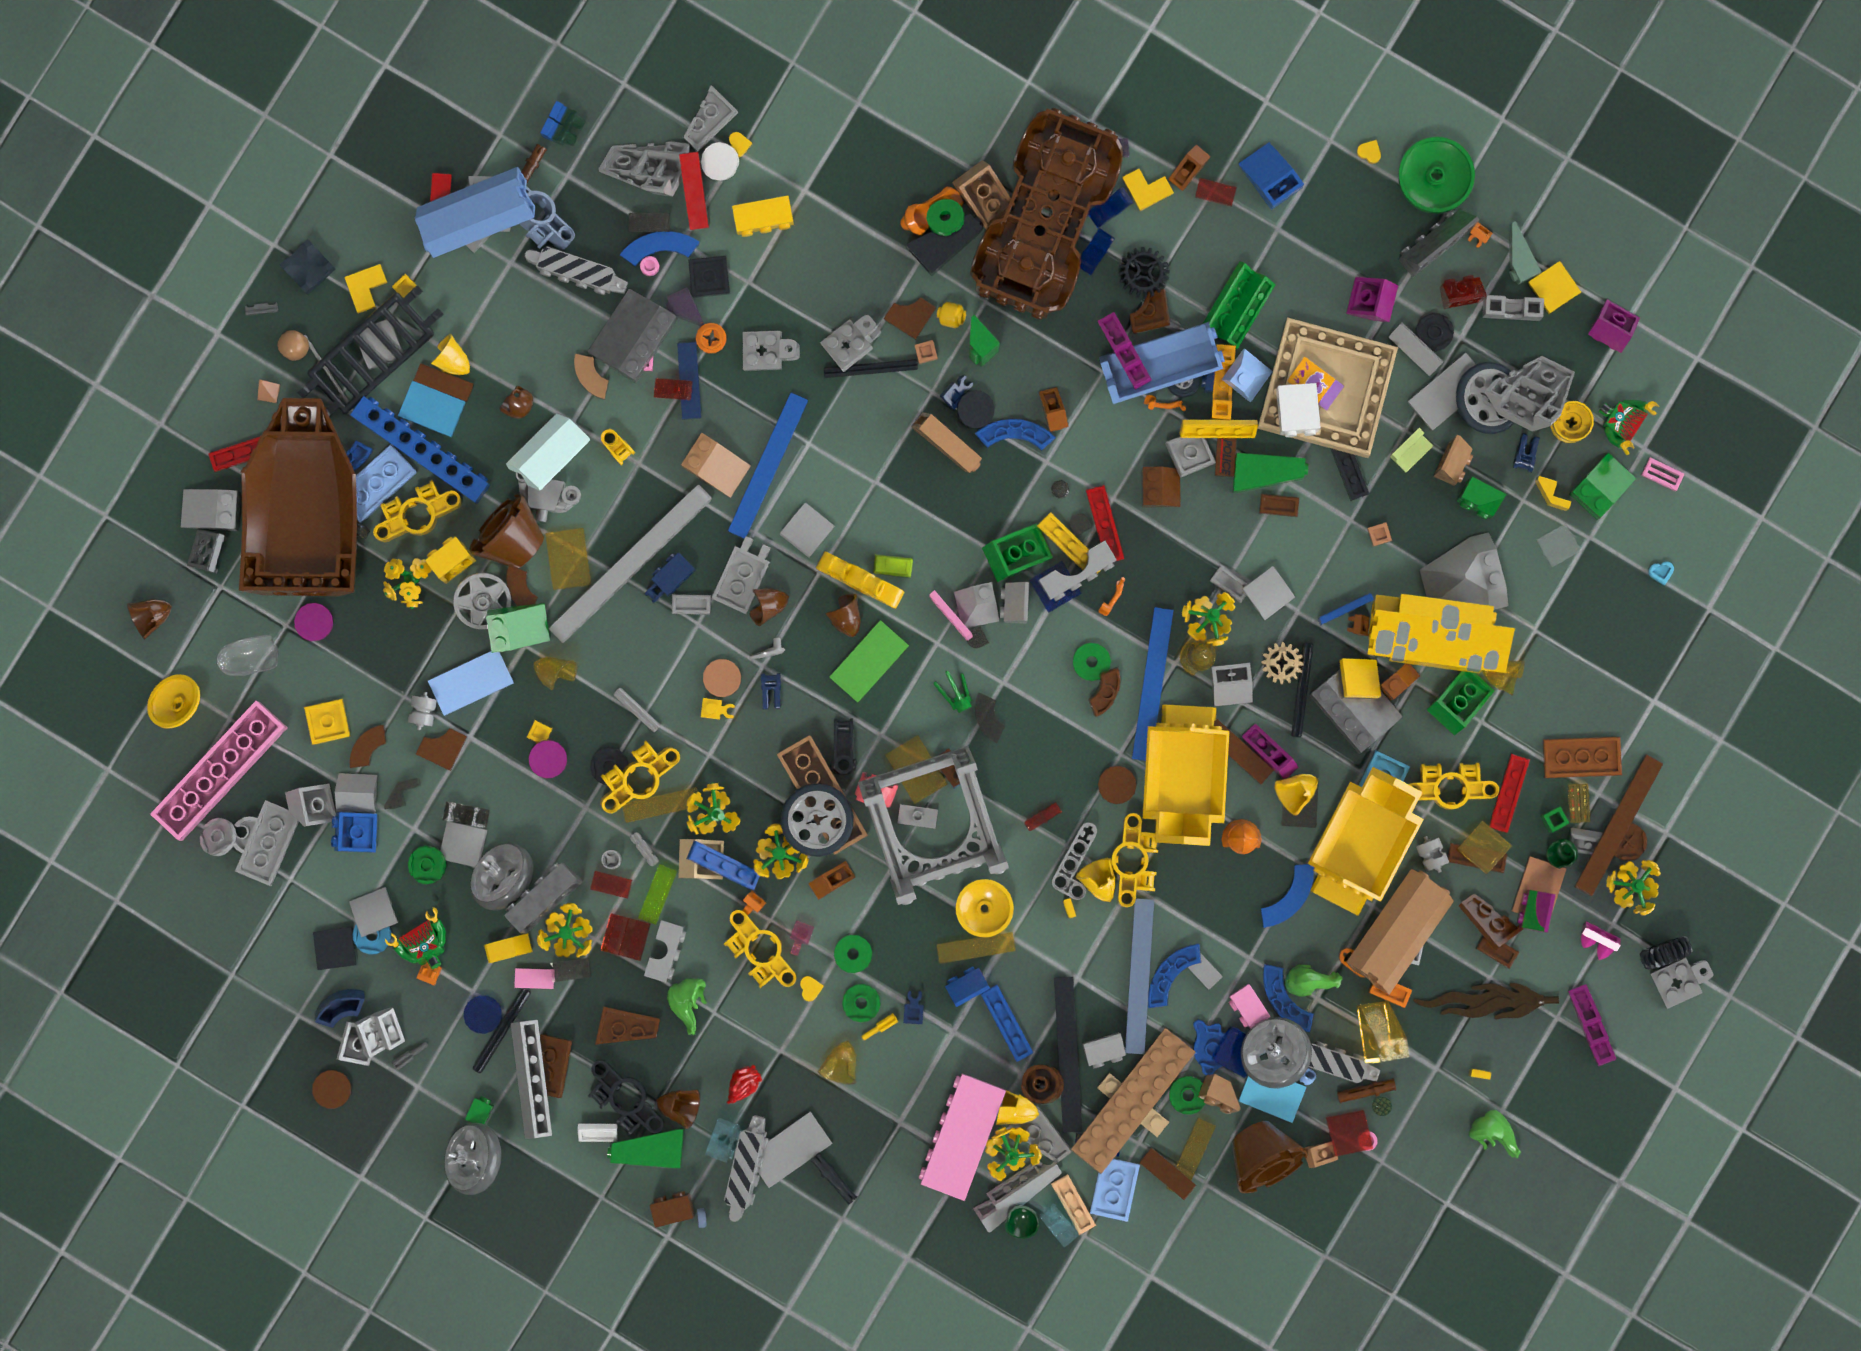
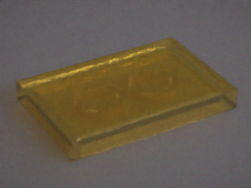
M584 528L545 533L553 590L591 585Z
M918 735L885 754L894 770L931 758ZM939 770L901 782L914 804L947 785Z

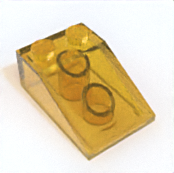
M1389 1001L1357 1006L1365 1064L1410 1057L1407 1037Z

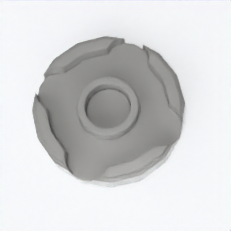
M222 818L212 819L205 824L203 834L200 835L202 849L212 856H221L230 851L236 839L234 825Z

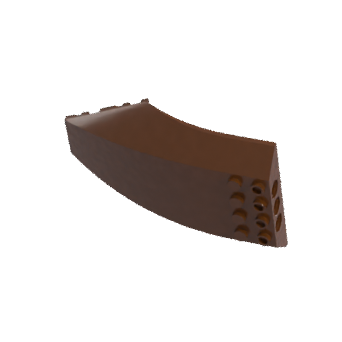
M283 398L277 412L273 414L269 426L264 430L257 442V447L252 451L246 466L241 470L242 545L239 591L276 596H342L354 593L357 549L356 474L322 399Z

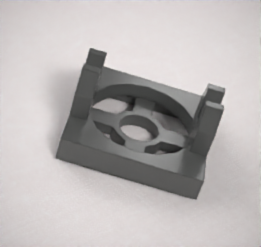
M198 529L187 566L217 574L218 569L215 567L222 542H226L228 537L219 533ZM211 538H212L213 541H214L212 548H210V545H209V542H210V539H211ZM204 546H206V550L204 554H202V549ZM210 554L208 562L203 564L205 557Z

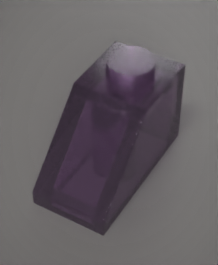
M688 287L667 296L669 302L665 304L669 312H674L677 318L699 326L704 325Z

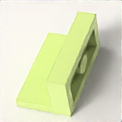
M1420 428L1390 456L1405 473L1433 447L1423 436L1424 432Z

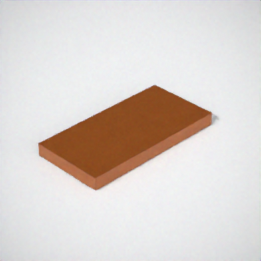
M1620 737L1543 740L1544 778L1622 775Z

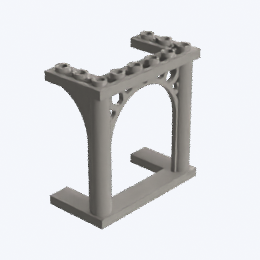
M969 746L858 782L892 878L890 881L898 905H907L917 899L913 886L925 885L927 881L933 879H943L945 875L951 873L959 874L969 867L977 868L986 862L990 874H1001L1006 869H1009L1000 843H997L975 774V771L978 769ZM954 765L970 813L968 833L955 850L944 856L925 858L914 855L906 850L898 841L881 789ZM977 831V837H972V834ZM975 842L979 845V850L970 851L967 848V844ZM965 851L967 853L958 856L959 852ZM906 855L908 856V858L905 860L903 864L902 861H904V859L902 858V856ZM914 860L918 861L919 866L917 870L909 872V864ZM923 864H930V866H926L925 868H923Z

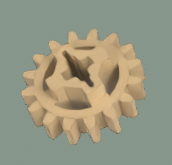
M1282 642L1281 647H1279L1275 643V649L1272 650L1269 647L1268 651L1270 653L1263 654L1267 658L1262 661V664L1266 665L1263 668V672H1269L1267 678L1269 679L1273 676L1274 683L1278 679L1281 684L1284 683V680L1291 683L1290 678L1298 679L1296 673H1302L1299 666H1304V663L1299 662V660L1303 657L1302 655H1296L1299 650L1297 648L1292 650V644L1286 647L1285 643ZM1279 652L1275 659H1271L1275 653ZM1287 652L1291 653L1294 656L1295 660L1289 659L1287 657ZM1284 657L1285 662H1287V664L1284 665L1282 671L1281 666L1278 664V662H1281ZM1270 667H1276L1278 675L1273 673ZM1290 668H1294L1290 674L1286 675Z

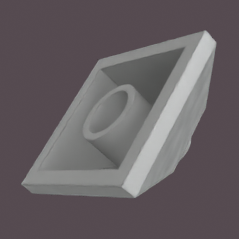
M992 582L954 592L959 618L967 628L999 622Z
M330 784L298 788L285 792L289 812L304 827L332 822V817L336 816Z

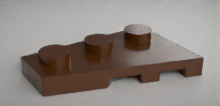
M1476 894L1471 895L1459 905L1461 910L1495 951L1523 930V928H1519V925L1515 926L1505 915L1501 916L1494 911L1490 904Z
M603 1007L595 1045L656 1038L660 1019Z
M539 1033L547 1096L562 1098L572 1041Z

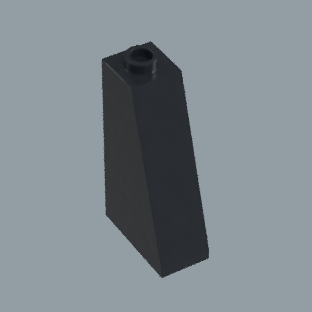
M971 214L965 216L961 229L957 232L955 231L951 235L943 236L932 231L909 242L906 245V249L933 276L983 231L981 226L983 223L977 216L973 217Z

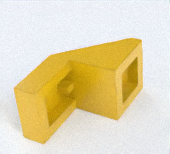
M1541 476L1536 478L1535 483L1548 506L1564 511L1570 508L1571 501L1553 496L1557 481Z
M528 933L484 945L489 963L533 952Z

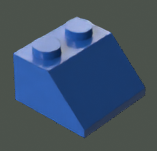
M973 966L965 970V975L958 979L955 976L947 980L948 985L945 988L956 1007L990 989L979 968L975 969Z

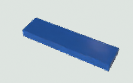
M693 841L686 858L749 890L755 889L760 877L754 869L697 841Z
M998 985L981 993L1016 1062L1033 1054Z

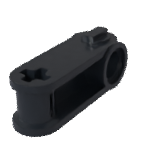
M834 718V759H831V771H834V774L848 775L854 774V771H856V759H854L853 718H850V720H837V718ZM842 760L848 761L849 768L841 770L838 767L839 762Z

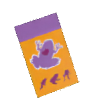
M1306 357L1302 359L1287 380L1292 385L1316 383L1318 404L1325 410L1330 407L1344 387V385Z

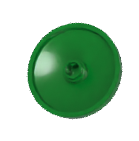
M1429 137L1416 142L1403 156L1398 170V182L1404 197L1414 207L1427 213H1445L1457 208L1467 199L1475 181V168L1468 152L1457 142L1444 137Z

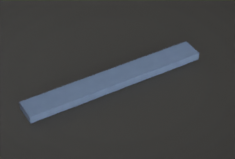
M1136 899L1134 903L1125 1053H1145L1154 900Z

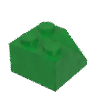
M1471 477L1466 481L1457 502L1460 503L1459 506L1468 511L1472 509L1477 512V516L1483 519H1491L1506 494Z

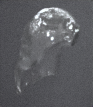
M271 635L238 640L220 649L217 655L218 667L224 674L229 676H246L276 668L278 664V648L274 645V641L271 640Z

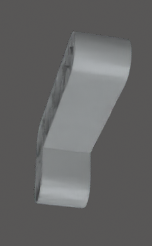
M1085 823L1080 827L1051 881L1055 890L1074 900H1080L1086 894L1085 886L1072 878L1096 837L1097 828L1092 823ZM1090 826L1092 828L1091 831L1093 832V835L1089 834L1087 836L1086 840L1089 841V843L1087 844L1085 841L1078 839V837L1080 835V837L1083 838V836L1085 835V831H1083V828H1088ZM1076 843L1083 844V853L1077 854L1074 851L1073 847ZM1066 860H1072L1075 863L1072 871L1065 869L1064 863ZM1060 876L1066 881L1065 886L1062 888L1055 885V879ZM1074 886L1082 888L1081 896L1075 897L1072 894Z

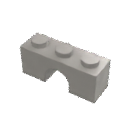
M1486 295L1483 299L1482 318L1540 321L1543 318L1544 298L1525 297L1524 299H1507L1506 296Z
M661 920L656 939L665 942L668 952L662 959L650 957L644 976L665 983L668 982V979L672 980L675 971L672 966L674 961H678L681 950H678L679 943H683L686 936L684 927Z

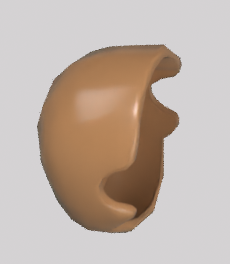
M287 330L278 340V350L289 360H300L308 352V339L296 330Z

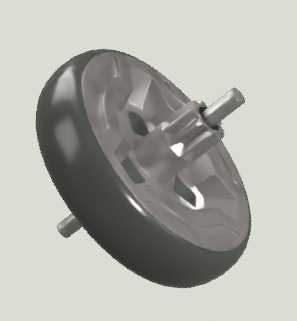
M513 843L500 844L487 851L480 858L471 875L470 890L474 900L481 907L488 910H502L509 907L513 902L516 903L520 896L528 889L533 877L534 867L530 854L523 847Z
M1282 1017L1268 1018L1255 1024L1246 1034L1241 1046V1061L1248 1076L1259 1085L1273 1089L1284 1088L1297 1082L1306 1073L1312 1057V1046L1307 1033L1294 1021ZM1278 1036L1283 1037L1282 1044L1275 1043ZM1267 1053L1268 1059L1261 1061L1260 1056ZM1286 1059H1289L1290 1062L1287 1065H1284L1283 1063H1286Z
M468 1123L461 1126L448 1142L444 1158L445 1174L450 1185L462 1194L475 1195L485 1191L498 1174L501 1164V1146L496 1133L490 1127L482 1123ZM476 1142V1149L473 1150L474 1143Z

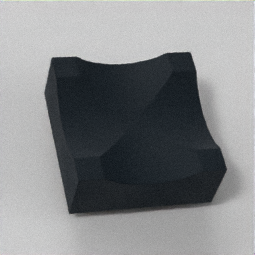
M308 239L280 264L307 295L336 270Z

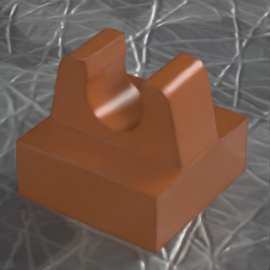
M1355 614V616L1348 618L1349 621L1354 622L1353 628H1347L1348 632L1360 636H1368L1370 617Z

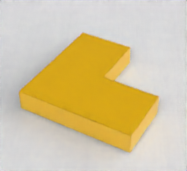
M1140 169L1122 177L1139 211L1174 194L1165 176L1149 185Z
M381 264L345 277L358 314L376 307L370 289L387 283Z

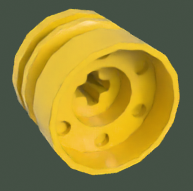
M1569 401L1564 404L1561 416L1550 428L1558 440L1565 443H1575L1584 439L1591 432L1594 425V417L1591 410L1585 404L1578 401ZM1570 418H1572V422L1575 423V425H1573L1571 428L1569 427V424L1566 423V421L1570 420Z

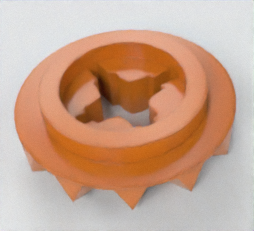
M704 324L697 331V345L706 353H717L723 349L726 343V333L718 324ZM712 331H714V337L717 340L712 341V344L709 346V341L705 337L710 336Z

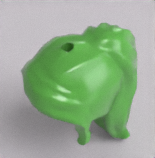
M1301 964L1293 967L1285 978L1287 991L1296 996H1311L1316 989L1339 988L1342 976L1338 972L1326 975L1310 969V965Z
M685 979L679 984L671 985L668 989L667 1000L670 1009L686 1025L688 1035H695L696 1031L695 1015L691 1008L698 1009L696 1005L698 997L701 998L703 1004L707 1003L703 995L706 987L703 979Z
M1490 1110L1485 1116L1477 1118L1472 1123L1469 1137L1478 1141L1484 1150L1487 1149L1484 1139H1487L1492 1144V1147L1496 1144L1494 1140H1498L1504 1146L1509 1156L1518 1158L1521 1152L1517 1147L1514 1132L1509 1122L1500 1112Z

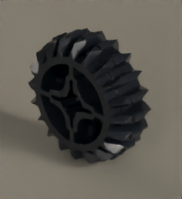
M1141 247V253L1138 252L1137 248H1134V255L1128 252L1127 257L1129 259L1123 257L1122 262L1125 264H1119V268L1124 270L1118 272V276H1124L1119 282H1126L1123 289L1126 290L1130 287V295L1133 291H1136V298H1139L1140 293H1143V298L1145 299L1148 292H1150L1151 297H1154L1153 290L1160 293L1161 290L1158 286L1165 288L1166 284L1162 281L1169 280V277L1165 275L1169 274L1170 270L1163 269L1168 266V262L1161 263L1165 257L1157 258L1159 251H1155L1154 255L1151 254L1152 248L1148 249V253L1145 252L1144 247ZM1145 258L1153 262L1145 265L1137 259ZM1131 263L1137 272L1132 279L1129 278L1128 268ZM1157 266L1159 269V279L1155 283L1151 272ZM1141 269L1143 271L1144 269L1148 270L1146 277L1140 275ZM1139 281H1144L1150 286L1140 287L1137 286L1135 283H1138Z
M1677 937L1642 950L1640 960L1645 969H1654L1691 955L1693 952L1692 945L1687 937Z

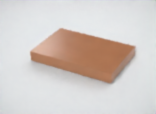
M1529 856L1511 911L1518 914L1522 912L1523 904H1521L1523 893H1526L1527 890L1556 894L1555 906L1566 868L1558 869L1548 862Z

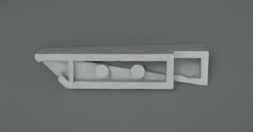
M1042 1162L1034 1166L1030 1164L986 1193L990 1200L974 1207L973 1210L987 1231L991 1232L1006 1220L1011 1209L1018 1205L1023 1206L1062 1172L1056 1162H1053L1051 1165H1046Z

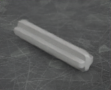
M618 688L615 691L614 696L652 732H656L660 728V724L622 688Z

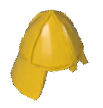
M452 334L447 335L437 345L441 353L431 364L440 368L442 372L449 374H468L470 372V363L467 355L455 341Z
M1299 774L1287 779L1278 780L1275 782L1276 794L1280 802L1290 813L1298 815L1314 796L1318 778L1311 774Z
M1111 858L1096 860L1083 867L1076 874V878L1094 897L1101 901H1112L1116 882Z
M1006 1090L1002 1106L999 1108L996 1125L1023 1124L1034 1120L1039 1116V1112L1036 1106L1026 1097Z

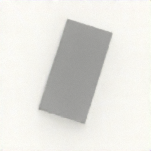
M1467 353L1462 355L1407 402L1431 431L1458 410L1456 404L1458 383L1462 375L1469 368L1476 365ZM1479 377L1475 379V385L1478 388H1481L1483 385V381ZM1469 395L1468 400H1470L1474 395Z
M811 1111L769 1140L766 1149H763L762 1157H764L762 1167L758 1168V1173L768 1188L833 1144Z

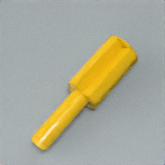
M892 1013L876 1023V1027L861 1036L862 1039L866 1040L879 1031L882 1033L896 1024L898 1019Z

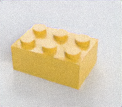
M450 537L442 543L443 547L438 551L437 549L432 550L427 554L428 558L425 560L437 577L446 584L476 562L470 551L457 537Z

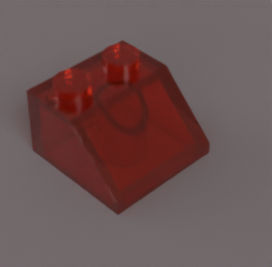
M1474 275L1465 276L1460 281L1448 279L1440 286L1444 309L1481 303L1487 296L1480 277L1474 278Z

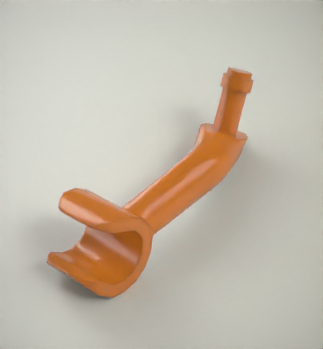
M1147 395L1144 400V404H1149L1148 408L1150 410H1153L1154 407L1165 409L1180 407L1182 411L1186 410L1181 400L1171 403H1157L1156 397L1153 395Z
M1124 577L1117 581L1116 592L1109 604L1105 602L1098 610L1099 613L1108 616L1122 594L1123 582H1125Z

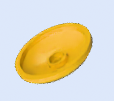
M181 674L172 675L162 680L153 689L148 699L147 711L151 721L157 726L166 729L178 727L188 721L195 713L200 701V690L197 683L192 678Z
M981 879L971 882L964 887L957 898L956 915L959 923L967 932L978 937H991L1001 933L1009 925L1013 916L1014 906L1010 893L1003 885L993 880ZM982 905L988 906L987 912L981 911Z

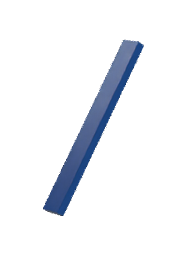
M790 393L728 532L743 539L747 537L808 403L807 399Z
M1154 607L1132 759L1146 761L1148 726L1156 727L1174 610Z

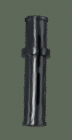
M818 1153L811 1162L822 1173L821 1176L829 1181L847 1204H851L858 1196L853 1193L833 1170V1165L830 1166L821 1154Z

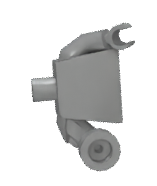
M516 472L519 493L524 496L529 508L536 510L535 520L538 522H546L548 512H567L581 500L580 490L575 486H567L565 488L566 483L564 481L550 480L539 491L528 486L523 476Z

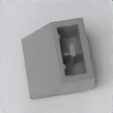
M1250 663L1210 668L1214 706L1253 702Z

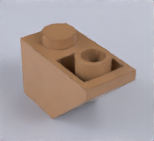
M1216 1074L1207 1075L1198 1097L1202 1098L1204 1103L1210 1106L1219 1107L1223 1113L1231 1114L1238 1112L1240 1105L1231 1082Z

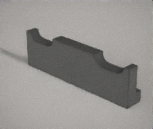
M277 302L274 305L262 303L254 304V307L245 306L246 316L278 312Z

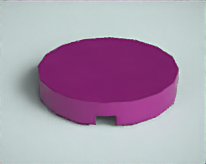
M306 604L296 613L294 619L295 629L305 640L312 642L320 641L332 631L333 616L321 604Z
M542 740L531 748L529 765L536 775L543 778H553L565 769L567 754L558 742Z

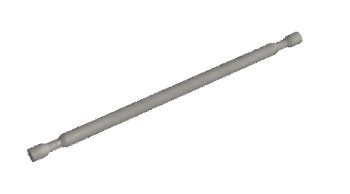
M308 340L309 347L318 361L321 360L312 343ZM324 366L323 369L347 404L349 400L328 368Z

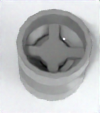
M608 850L603 853L601 861L604 867L616 869L620 866L622 858L619 852Z

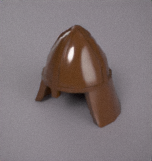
M774 588L753 589V593L756 595L760 606L750 611L749 615L757 626H761L786 607L789 596L785 592Z
M852 593L838 598L840 609L825 614L839 632L855 637L859 631L861 621L857 595Z
M157 599L127 603L132 621L143 639H146L165 622L172 607L168 602Z
M698 1090L668 1092L657 1098L658 1109L671 1120L689 1129L698 1114L700 1093Z

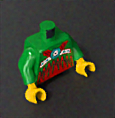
M1623 400L1616 403L1614 408L1604 402L1598 412L1607 417L1603 427L1609 442L1619 449H1623L1624 453L1629 455L1630 453L1627 448L1632 447L1635 449L1631 440L1648 415L1646 411L1656 415L1657 413L1652 408L1654 406L1659 407V405L1654 401L1648 403L1641 400Z
M433 908L435 915L430 916L428 911H426L425 916L428 920L398 939L400 942H397V938L393 933L390 934L394 937V941L388 942L385 938V942L387 945L393 946L395 952L402 959L413 964L419 963L421 966L428 963L431 969H436L441 965L437 956L444 952L443 946L446 943V930L440 918H437V909Z

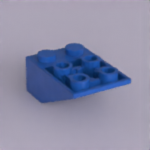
M1270 142L1238 164L1271 210L1297 193L1304 186V183L1294 169Z

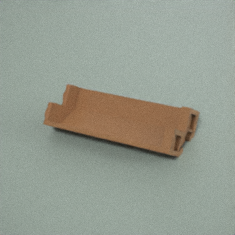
M1411 869L1354 950L1347 964L1353 971L1368 978L1374 987L1390 994L1454 902L1449 895L1450 892L1430 880L1425 872L1421 870L1417 872Z

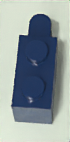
M679 552L676 555L674 553L670 555L666 560L667 564L663 568L658 567L652 573L654 577L651 580L654 584L645 592V595L649 596L653 603H656L664 594L669 597L696 571ZM657 586L662 590L659 594L654 591Z

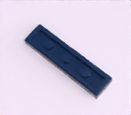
M677 343L682 420L701 419L697 343Z

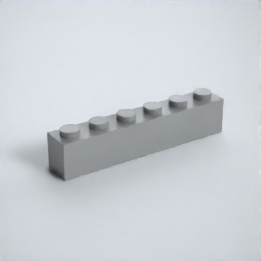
M538 1020L511 1023L525 1139L552 1136Z

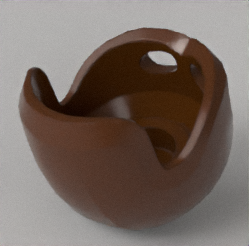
M516 386L510 396L506 397L499 409L507 416L521 419L531 411L533 396L528 390ZM518 393L519 397L516 398L514 394Z

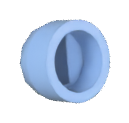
M1308 1068L1299 1080L1305 1083L1304 1085H1310L1316 1079V1074L1312 1069Z

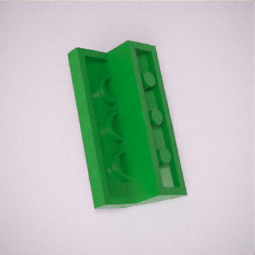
M1239 261L1203 324L1209 322L1210 328H1215L1219 340L1228 345L1236 346L1235 349H1238L1276 284L1267 276L1255 272L1246 263Z

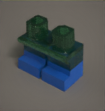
M556 101L540 133L542 137L562 146L564 144L574 146L578 137L570 133L572 127L582 130L585 120L578 116L576 111Z

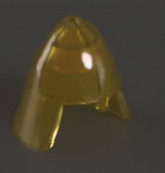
M1192 638L1181 649V665L1192 676L1198 671L1208 670L1215 663L1218 648L1213 646V643L1207 644L1209 640L1207 638L1204 641H1196Z
M544 657L534 662V670L542 684L553 690L554 683L558 677L568 681L575 680L577 665L573 660Z
M1508 661L1505 673L1482 670L1491 685L1498 688V690H1503L1513 695L1517 678L1523 676L1525 661Z
M846 1040L832 1049L817 1072L824 1078L837 1083L855 1084L857 1064L856 1053L852 1044Z

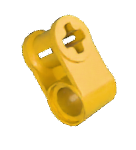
M607 429L601 434L603 445L620 465L631 454H635L634 450L614 430ZM607 434H613L615 436V441L613 443L609 444L605 442V436Z

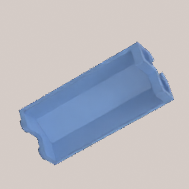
M515 167L417 207L415 222L418 225L425 250L430 252L432 257L435 258L534 218L535 205L526 193L527 180L519 168Z
M1209 322L1133 346L1152 381L1136 390L1115 352L1099 357L1113 404L1223 369L1222 362H1225L1222 350H1217L1214 341L1217 338L1215 328H1210Z

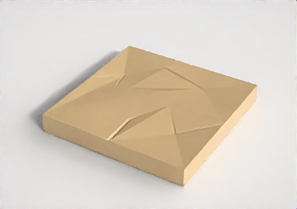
M1287 317L1257 429L1280 435L1276 389L1278 386L1292 385L1287 380L1302 359L1306 357L1344 385V387L1327 410L1318 404L1320 430L1316 432V435L1305 436L1304 433L1290 438L1369 458L1398 347Z

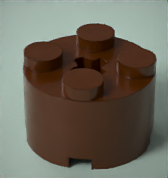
M1034 1065L1027 1069L1022 1077V1092L1028 1100L1034 1103H1052L1060 1097L1064 1090L1063 1078L1060 1072L1052 1066ZM1040 1081H1045V1088L1039 1087L1041 1085Z

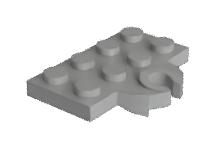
M265 800L258 818L244 817L235 823L236 827H245L247 830V834L243 838H240L236 833L233 846L242 853L235 872L272 886L299 823L288 809Z

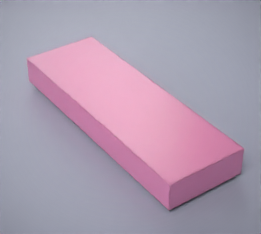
M934 590L929 594L934 604L966 641L970 640L973 637L972 633Z

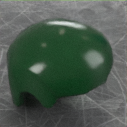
M1563 838L1550 844L1546 850V856L1551 865L1561 869L1567 866L1570 867L1575 863L1578 858V850L1572 841Z

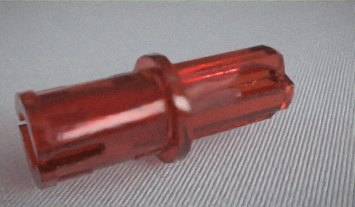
M1055 802L1043 811L1039 810L1038 814L1026 820L1024 824L1029 831H1032L1043 823L1047 824L1048 820L1062 813V811Z

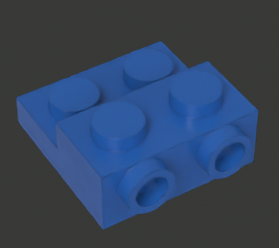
M337 812L336 816L332 817V828H335V836L332 835L331 847H334V851L376 852L377 814Z

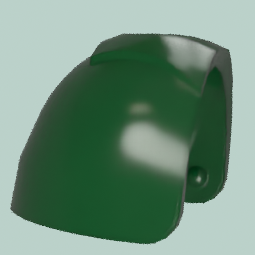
M1021 1205L1015 1206L1006 1217L1005 1230L1015 1238H1030L1039 1229V1218L1033 1209Z

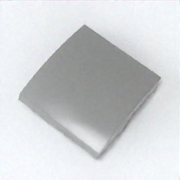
M388 320L376 323L377 327L403 353L394 327ZM369 328L360 334L363 340L385 364L396 360ZM361 349L368 369L371 370L378 367Z
M804 503L784 527L780 535L810 558L835 526L807 503Z
M1273 566L1242 589L1264 620L1295 598L1290 588Z
M447 821L440 850L445 860L475 867L482 856L487 830Z
M386 887L349 901L361 937L398 923Z
M392 1007L371 1014L354 1023L364 1053L368 1058L373 1057L384 1049L390 1051L405 1042Z

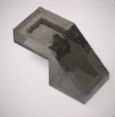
M415 778L398 782L385 803L384 809L391 810L406 806L403 791L420 787V779Z
M446 801L442 820L486 829L490 810Z

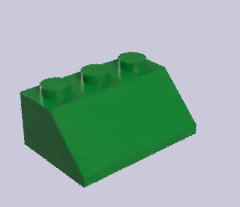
M973 315L970 327L969 358L975 365L979 363L982 367L999 352L1000 343L981 321Z

